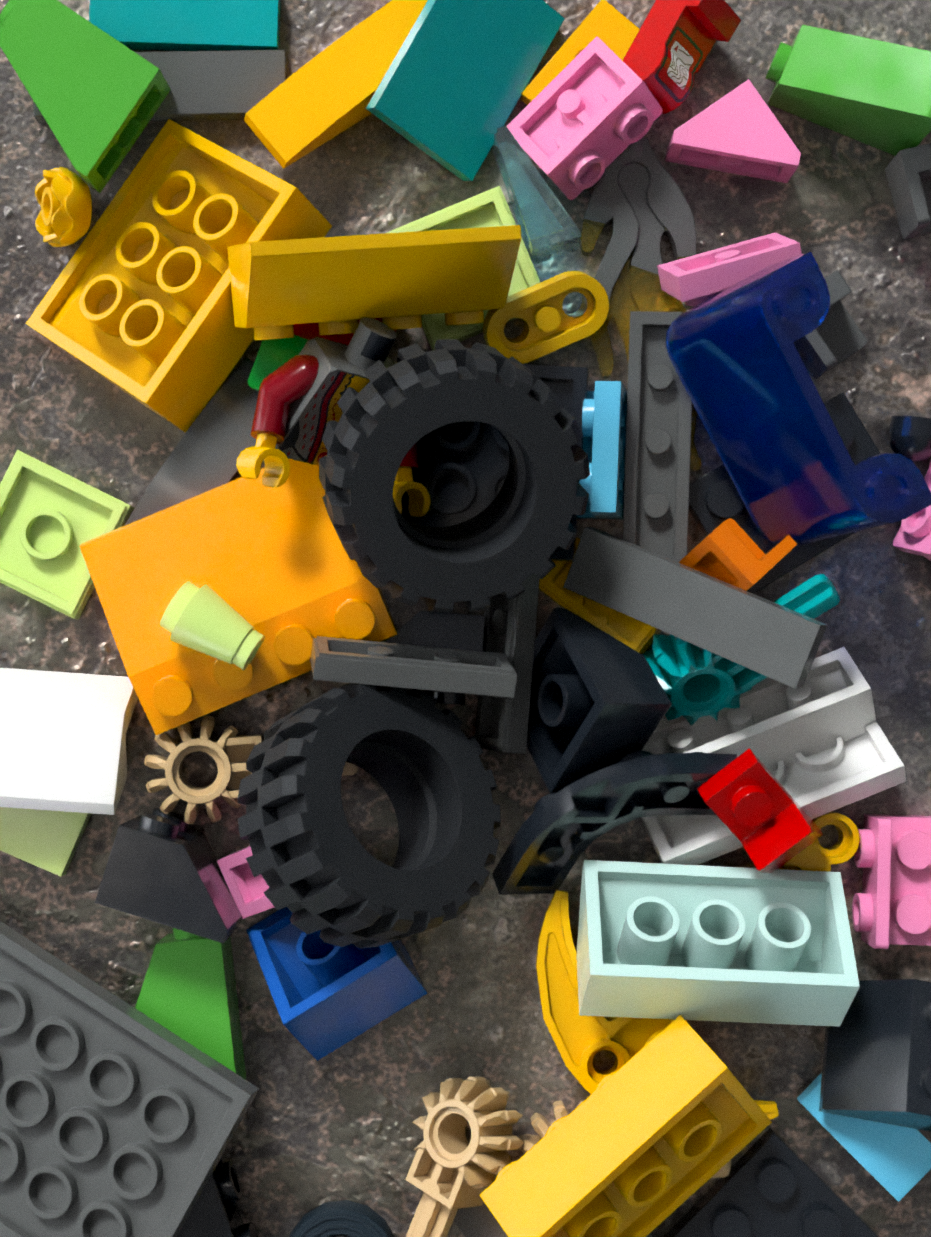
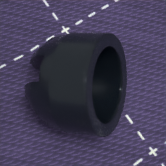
M891 416L889 443L890 448L898 458L906 462H919L931 456V418Z

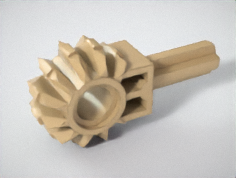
M209 715L204 716L201 722L200 737H194L190 722L177 726L183 740L181 744H178L166 732L155 736L156 742L167 750L170 755L168 758L156 754L145 757V766L153 769H165V776L154 778L146 783L147 791L149 793L158 792L169 786L173 793L160 806V810L165 814H169L176 807L180 799L188 802L184 812V822L186 824H194L198 815V804L205 803L208 817L212 822L220 821L222 812L216 798L221 796L229 805L235 808L241 806L238 803L240 780L252 774L246 769V761L254 746L262 742V734L236 736L238 730L231 725L224 730L219 740L216 741L211 738L215 726V718ZM201 751L208 753L214 758L217 763L218 773L213 783L204 787H196L185 780L182 775L181 766L188 754ZM346 762L342 777L355 775L358 766Z
M469 1076L466 1080L462 1078L446 1079L440 1084V1092H430L429 1095L422 1097L428 1116H420L412 1123L420 1130H423L424 1140L414 1149L416 1154L405 1180L422 1190L423 1195L406 1237H447L458 1209L483 1205L484 1201L480 1194L495 1181L496 1175L512 1162L508 1150H517L525 1144L519 1137L512 1134V1125L516 1124L523 1115L516 1110H505L510 1092L505 1091L501 1087L491 1088L490 1080H486L484 1077ZM467 1121L471 1128L470 1143L467 1142L465 1136Z

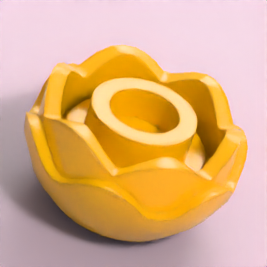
M59 167L43 170L44 179L35 188V197L41 206V211L35 220V227L43 236V242H48L53 247H66L77 242L89 230L92 215L90 189L78 174L68 168Z

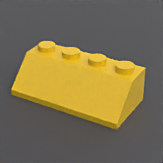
M521 225L257 241L227 247L235 327H253L254 340L293 338V324L319 323V335L354 333L358 326V319L363 317L382 318L383 323L393 330L421 328V315L445 313L446 325L484 323L483 310L505 308L521 242Z
M679 1015L667 1027L654 1032L648 1038L644 1047L618 1071L605 1076L599 1082L595 1091L568 1116L555 1121L549 1127L545 1136L519 1160L506 1165L498 1173L495 1181L480 1194V1197L508 1237H646L772 1122L728 1067L684 1018Z

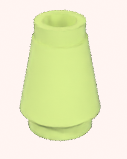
M190 581L185 582L168 604L160 621V627L171 633L170 641L226 663L235 664L243 670L254 659L265 639L263 634L256 631L255 627L207 584L200 588Z

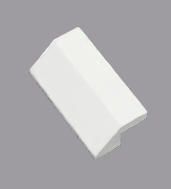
M845 647L814 658L803 688L794 689L769 677L752 686L751 690L740 694V708H723L720 710L718 722L710 715L700 717L692 726L683 716L669 721L667 718L662 719L642 751L651 752L653 755L703 752L711 754H737V756H740L750 748L811 819L906 782L904 764L876 722L871 687ZM659 815L641 818L656 853L663 864L699 865L744 847L717 815Z
M0 668V807L115 814L127 779L126 731L138 700L129 677Z

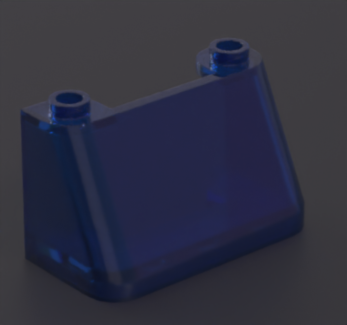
M811 251L767 266L683 312L672 321L666 334L665 344L668 356L756 528L765 539L775 544H778L789 534L797 543L796 546L906 519L931 505V492L920 470L912 460L901 454L881 453L871 456L856 465L854 464L793 343L821 325L830 306V293L827 283Z

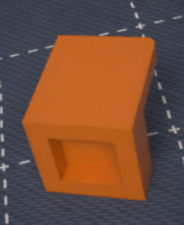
M728 518L678 563L747 591L786 556L797 543L788 534L765 554L734 519Z

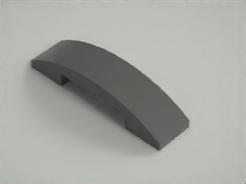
M247 357L237 367L201 411L160 468L125 525L237 479L240 474L236 467L239 454L244 449L256 444V439L251 436V429L259 392L251 389L248 385V378L254 365L251 359Z

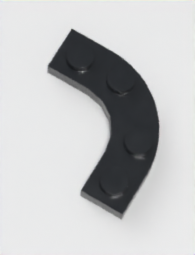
M636 751L626 755L614 765L600 769L573 782L559 792L543 796L534 805V812L515 834L492 873L499 895L554 894L586 848L595 839L621 824L638 818L659 815H716L704 802L697 788L738 757L737 754L692 752L653 755L648 751Z

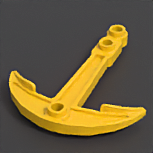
M833 811L812 819L820 830L826 825H834L838 830L837 842L832 847L823 848L817 839L779 869L831 872V865L844 863L856 853L860 842L857 826L847 816ZM556 889L544 915L536 954V971L542 1016L566 1067L583 1088L592 1094L605 1076L618 1071L644 1047L646 1041L654 1032L667 1027L674 1020L579 1016L577 952L571 933L568 891ZM601 1050H609L616 1055L613 1067L605 1071L596 1069L592 1063L595 1054ZM754 1100L770 1120L779 1116L775 1101Z

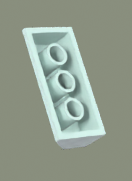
M584 860L576 955L579 1016L675 1020L681 1015L684 1020L840 1027L860 987L841 872L776 869L771 873H762L756 868L601 860Z

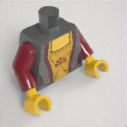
M363 317L349 345L315 337L307 341L299 355H295L265 377L260 384L251 429V436L256 439V444L244 449L237 458L236 467L241 476L246 479L256 480L259 477L261 464L264 460L265 469L262 475V484L265 487L278 488L289 477L290 464L288 459L319 466V459L327 456L328 451L322 441L327 423L332 420L339 422L343 414L337 402L348 387L355 389L359 393L370 382L364 371L378 360L386 368L395 364L387 356L397 338L396 332L381 321ZM417 442L408 451L398 468L393 486V499L397 509L402 514L401 499L404 492L407 491L410 515L422 517L429 510L430 495L421 483L413 482L412 472L419 470Z

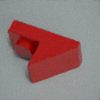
M750 748L697 788L704 802L742 843L759 872L771 873L779 869L823 835L819 827Z

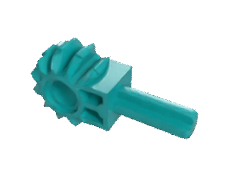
M818 574L778 598L774 603L815 619L838 605L840 597L830 579L824 574ZM653 634L652 649L642 653L672 703L665 714L667 720L683 716L691 726L700 717L708 715L718 722L720 710L723 708H740V694L751 690L752 686L767 678V676L671 634Z

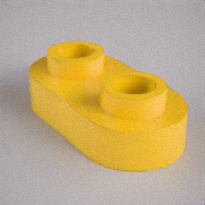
M580 271L563 272L508 296L505 308L490 309L483 324L485 342L488 346L496 348L506 358L514 357L522 364L529 363L598 331L608 315V295L601 283L590 275ZM579 292L582 297L580 308L576 312L565 313L562 307L564 298L569 293ZM513 318L523 319L524 330L522 334L513 339L505 337L504 327L506 323Z

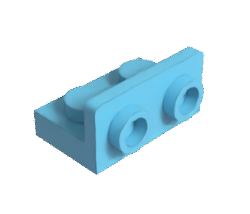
M595 381V391H587V399L583 401V450L588 454L590 475L586 479L579 481V484L589 493L585 514L578 515L579 519L623 520L627 390L621 381Z

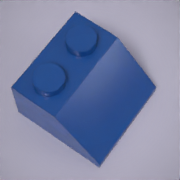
M287 907L276 911L246 930L283 1025L317 1061L427 994V990L401 939L377 947L361 949L354 944L344 947L325 943L319 937L321 930L306 934L293 925L289 920L293 912Z

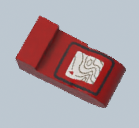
M656 0L628 49L623 62L644 81L662 107V114L669 113L680 106L690 94L694 85V74L698 73L715 42H729L741 19L725 0Z

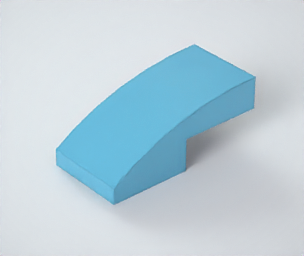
M821 1073L797 1097V1100L899 1202L931 1170V1142L918 1129L820 1112Z

